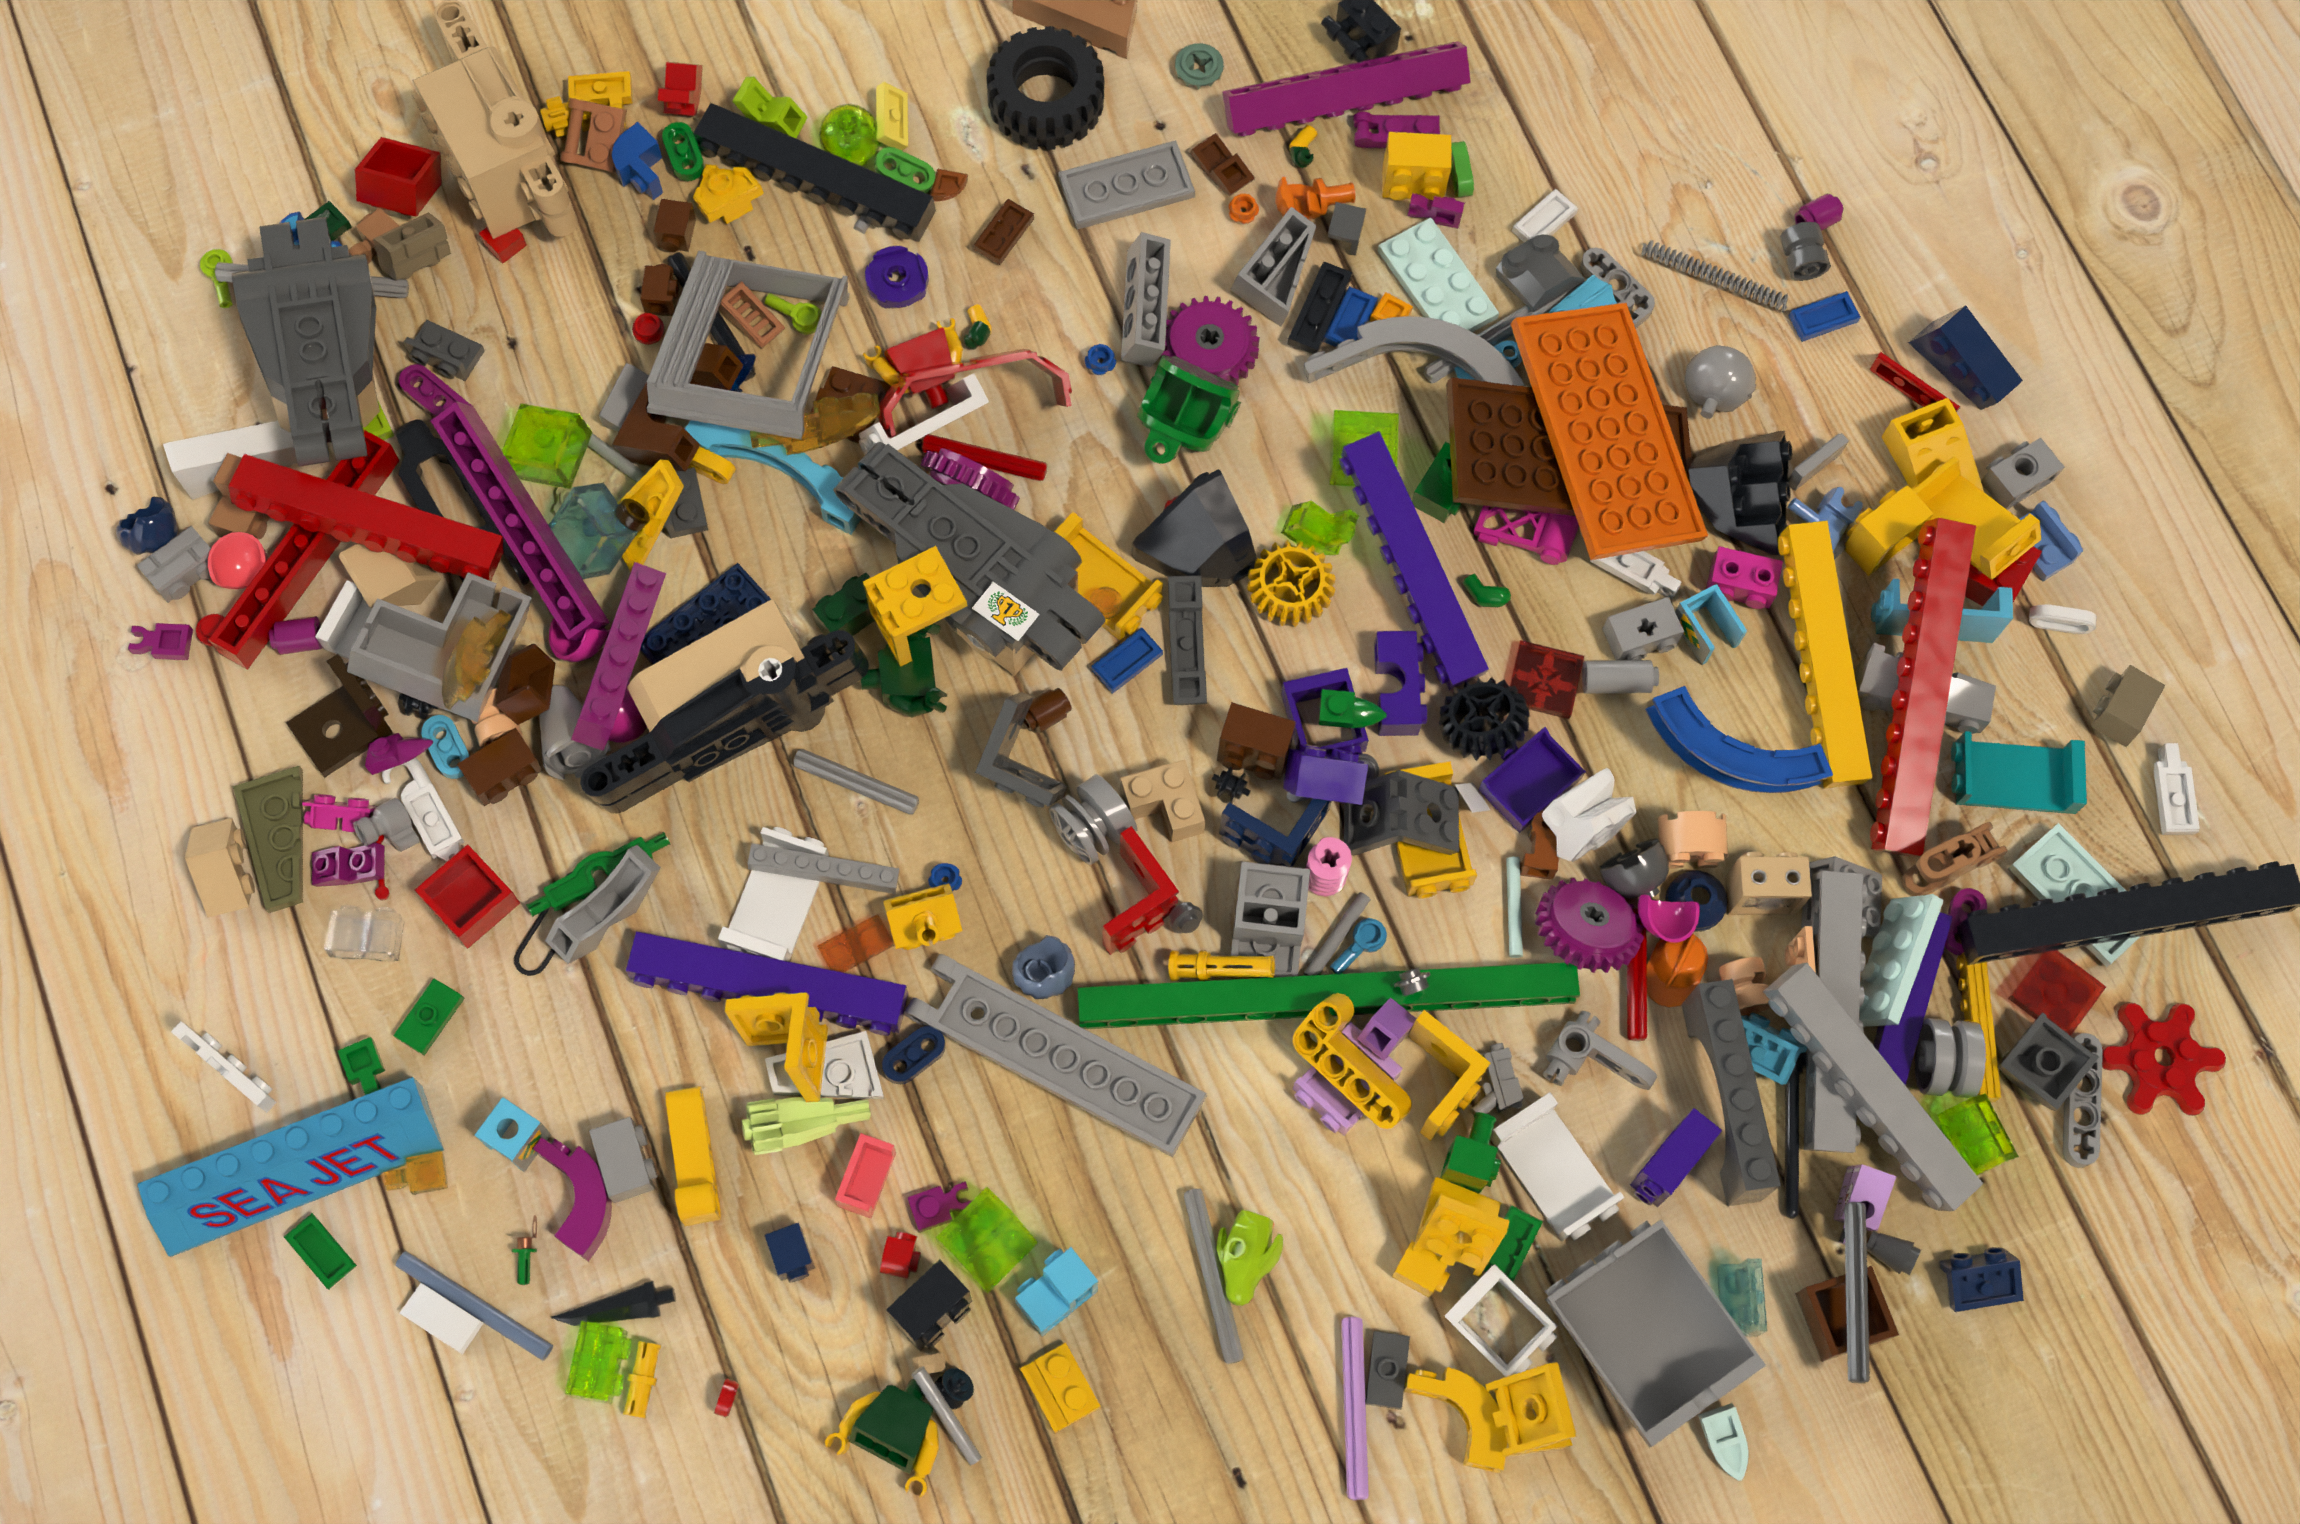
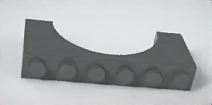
M1733 979L1698 984L1681 1006L1689 1038L1697 1037L1704 1046L1719 1088L1725 1125V1158L1719 1173L1726 1204L1728 1207L1760 1202L1779 1188L1781 1184Z

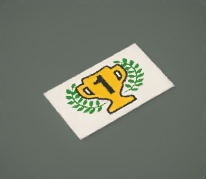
M992 582L972 607L973 610L1017 641L1021 639L1040 615L995 582Z

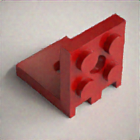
M1132 826L1120 833V855L1149 895L1103 925L1102 945L1110 955L1117 950L1122 953L1131 948L1136 943L1135 938L1145 931L1151 934L1158 930L1165 923L1163 919L1170 915L1171 911L1176 907L1175 904L1178 903L1176 895L1179 893V890Z

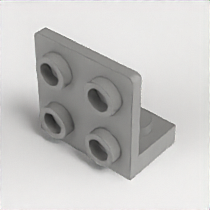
M1836 856L1809 862L1811 892L1812 874L1817 872L1835 871L1863 874V883L1867 885V899L1865 903H1862V917L1866 919L1865 936L1874 939L1880 930L1882 875ZM1811 898L1802 907L1801 928L1811 926Z

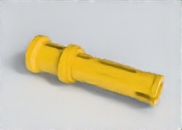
M1172 950L1168 963L1169 977L1171 981H1178L1179 978H1198L1199 981H1207L1211 977L1273 978L1275 975L1274 956H1211L1207 951H1200L1198 954H1179V951ZM1184 965H1194V967H1184ZM1227 965H1252L1253 968H1228Z

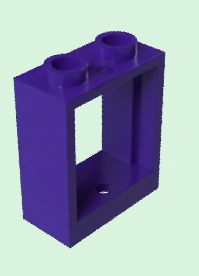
M1348 668L1283 682L1281 696L1288 719L1296 721L1293 738L1297 750H1299V744H1307L1296 703L1321 698L1322 689L1354 692ZM1365 727L1350 728L1353 736L1352 740L1322 746L1319 749L1326 750V754H1332L1333 748L1352 751L1353 754H1363L1362 752H1366L1369 742Z
M1693 1108L1679 1122L1631 1182L1630 1186L1635 1189L1634 1194L1645 1204H1654L1656 1207H1659L1672 1195L1722 1130Z

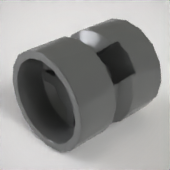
M1803 222L1793 225L1782 232L1780 239L1784 253L1788 256L1786 261L1792 279L1797 281L1811 280L1825 274L1830 269L1827 251L1823 249L1824 239L1818 223Z

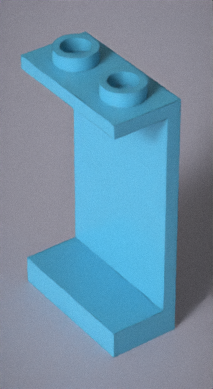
M1892 579L1888 587L1882 590L1878 601L1872 605L1871 621L1876 622V634L1902 636L1904 627L1908 624L1910 610L1907 604H1900V579ZM1998 587L1981 610L1963 609L1958 640L1993 643L2013 619L2012 588Z

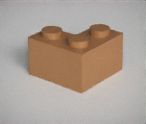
M227 453L213 480L222 493V497L208 524L218 537L234 532H244L260 540L266 533L267 522L270 517L267 514L254 510H242L231 503L228 485L242 457Z

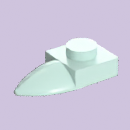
M1730 1403L1699 1414L1708 1447L1714 1454L1717 1462L1730 1476L1738 1481L1743 1480L1748 1465V1445L1736 1407Z

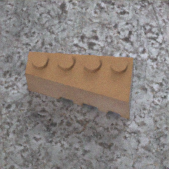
M1012 0L1013 14L1042 26H1053L1061 30L1062 28L1072 32L1073 37L1079 35L1083 39L1091 41L1092 46L1102 50L1106 47L1116 51L1117 56L1127 59L1138 0Z

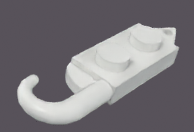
M415 757L402 764L409 769L414 780L403 789L401 800L431 856L434 859L438 857L447 862L461 850V844L465 842L425 769ZM393 768L382 771L385 784L391 782L390 772Z

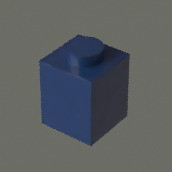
M799 1222L765 1234L777 1274L781 1281L788 1279L789 1283L802 1280L809 1276L808 1271L815 1269Z

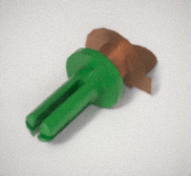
M536 1215L533 1217L532 1237H517V1249H512V1253H518L517 1283L519 1285L530 1284L531 1252H537V1248H532V1238H537ZM534 1222L536 1223V1232H535V1234H534Z

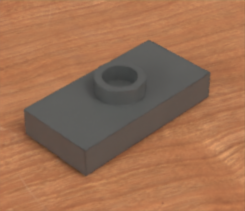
M1378 1331L1373 1332L1365 1399L1366 1405L1402 1409L1410 1336Z

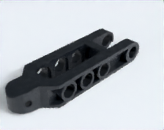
M412 420L402 425L397 430L396 437L405 455L398 474L418 509L443 517L421 480L423 471L419 465L437 456L441 463L452 466L464 490L467 491L479 515L486 522L479 529L502 536L443 440L434 438L428 426L421 420ZM503 537V554L524 586L531 582ZM459 576L461 581L463 582L464 578L462 576Z

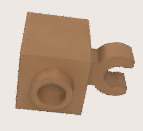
M379 207L373 213L366 215L355 226L363 242L353 245L349 249V254L351 256L366 254L369 264L372 258L378 254L373 239L399 227V225Z

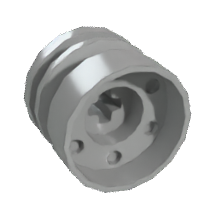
M1098 774L1093 775L1077 787L1081 804L1070 795H1066L1062 798L1063 806L1056 803L1049 808L1051 819L1062 840L1088 865H1092L1099 860L1097 852L1102 855L1109 852L1105 836L1116 844H1120V833L1131 826L1135 831H1138L1134 817L1124 801L1112 786Z

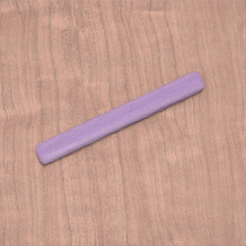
M1346 1317L1342 1319L1341 1326L1347 1497L1351 1500H1364L1368 1498L1369 1490L1363 1321L1359 1317Z

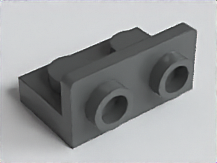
M426 320L415 339L407 337L403 342L409 353V358L415 363L423 366L428 364L435 367L439 373L447 378L453 379L457 377L465 382L485 351L482 344L429 320Z
M695 467L687 469L686 472L676 471L684 488L663 528L667 527L670 539L709 530Z

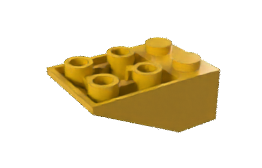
M1949 398L1891 420L1881 437L1910 488L1922 483L1932 475L1939 465L1945 464L1955 456L1959 459L1961 475L1984 492L1964 424Z

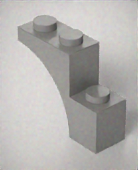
M638 845L629 848L613 872L592 894L576 907L556 919L545 942L567 964L596 950L608 927L637 912L661 867Z

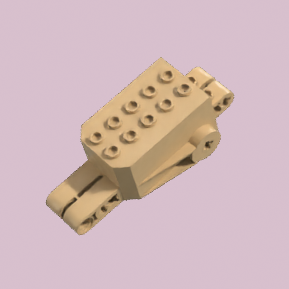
M457 0L441 2L435 8L434 16L453 62L412 80L417 90V93L412 96L420 112L426 111L421 117L429 133H436L433 139L441 154L448 156L445 158V161L452 175L460 178L457 180V183L464 197L472 200L469 202V205L476 219L482 218L493 239L542 219L547 230L552 235L563 237L571 234L577 228V216L568 195V187L555 161V152L546 137L536 108L531 103L525 101L496 48L487 47L464 5Z

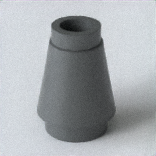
M1875 1231L1872 1232L1867 1243V1251L1898 1274L1901 1271L1908 1275L1911 1274L1921 1249L1913 1246L1915 1242Z

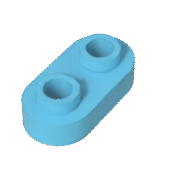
M435 715L430 717L423 724L421 734L423 738L433 740V744L428 750L437 768L447 778L458 779L463 777L464 774L458 766L450 767L452 760L460 759L461 762L470 756L458 729L447 716ZM439 732H447L443 739H436Z

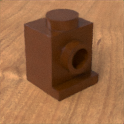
M657 264L656 266L645 265L640 298L645 313L673 316L676 309L674 299H677L679 294V282L674 280V269L666 264Z

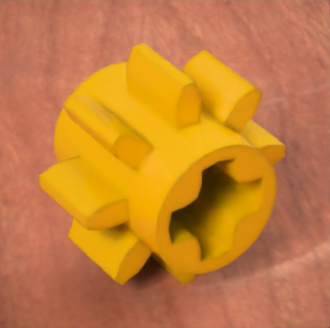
M560 96L546 99L547 107L540 109L546 131L555 130L557 137L567 135L571 108L568 107L569 101L562 103Z

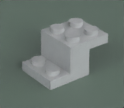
M1241 862L1231 956H1274V977L1298 976L1300 949L1305 928L1310 869ZM1229 965V968H1253V966ZM1249 977V978H1269V977Z

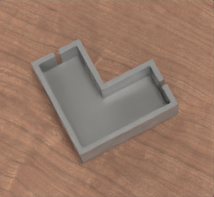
M468 572L443 623L377 598L365 621V626L362 627L350 650L347 672L478 722L527 619L532 597L503 586L497 609L491 606L497 583Z

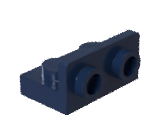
M1987 1248L1984 1250V1253L1976 1255L1956 1253L1952 1254L1950 1259L1939 1261L1940 1269L1947 1274L1950 1308L1955 1312L2024 1301L2020 1260L2004 1248Z

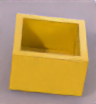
M1389 132L1382 165V198L1405 200L1411 199L1412 193L1422 195L1431 200L1434 199V196L1445 197L1451 171V135Z
M1908 485L1898 492L1894 489L1888 492L1879 501L1880 506L1874 511L1868 508L1862 512L1855 520L1857 524L1847 532L1849 539L1845 543V551L1868 576L1915 541L1924 522L1930 520L1934 514Z

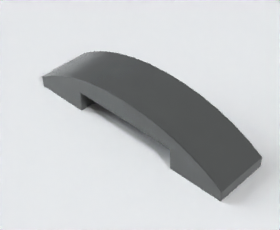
M1168 576L1173 705L1207 704L1201 576Z

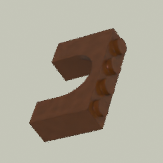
M705 343L690 384L730 391L744 364L727 346ZM646 382L612 445L631 463L654 466L659 460H669L674 470L686 472L700 444L683 426L664 424L666 416L647 413L649 402Z

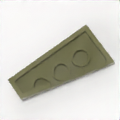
M299 765L233 786L264 906L268 913L303 903V769Z

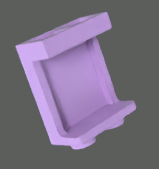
M1350 1022L1341 1033L1395 1081L1400 1076L1403 1068L1389 1056L1383 1061L1358 1041L1357 1038L1362 1031ZM1335 1055L1337 1063L1344 1066L1342 1059ZM1313 1066L1294 1083L1293 1090L1296 1092L1294 1096L1298 1102L1307 1109L1313 1107L1322 1115L1320 1118L1321 1122L1333 1133L1339 1131L1345 1136L1364 1115L1360 1109ZM1361 1079L1363 1087L1370 1090L1368 1083Z

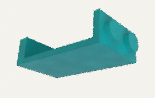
M1965 731L1952 744L1951 760L1955 762L1956 773L1952 777L1951 790L1952 793H1956V805L2077 814L2087 804L2085 741L2071 740L2063 749L1972 741V732Z

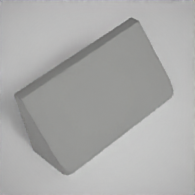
M625 364L600 412L599 417L604 427L619 432L649 375L633 365Z

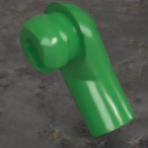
M1471 574L1462 582L1476 603L1481 607H1502L1511 599V593L1508 588L1504 586H1484L1476 574Z

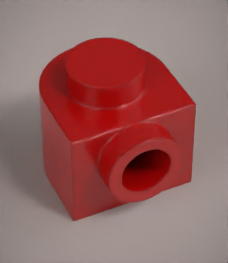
M896 1232V1237L887 1236L880 1273L906 1279L909 1278L910 1272L917 1273L921 1252L915 1251L917 1236L903 1232Z

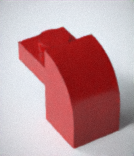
M666 62L665 88H658V101H664L663 113L696 115L701 95L703 65Z

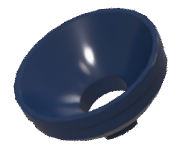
M1691 870L1677 876L1670 883L1666 890L1665 901L1690 902L1693 901L1691 898V890L1693 888L1702 887L1706 889L1710 899L1704 905L1699 904V920L1694 931L1702 932L1713 928L1722 920L1727 909V894L1724 886L1715 876L1704 871Z

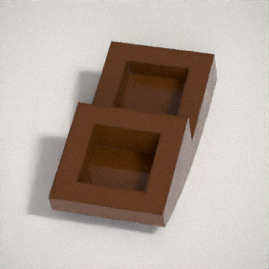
M1217 133L1194 147L1190 152V155L1209 178L1229 196L1255 179L1237 153L1232 155Z

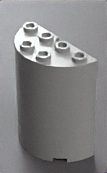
M1659 1220L1652 1226L1648 1221H1645L1630 1232L1633 1237L1632 1240L1624 1245L1620 1240L1616 1241L1594 1258L1597 1264H1594L1590 1259L1566 1277L1569 1283L1566 1284L1561 1279L1545 1290L1548 1295L1545 1300L1649 1448L1766 1366L1662 1220Z

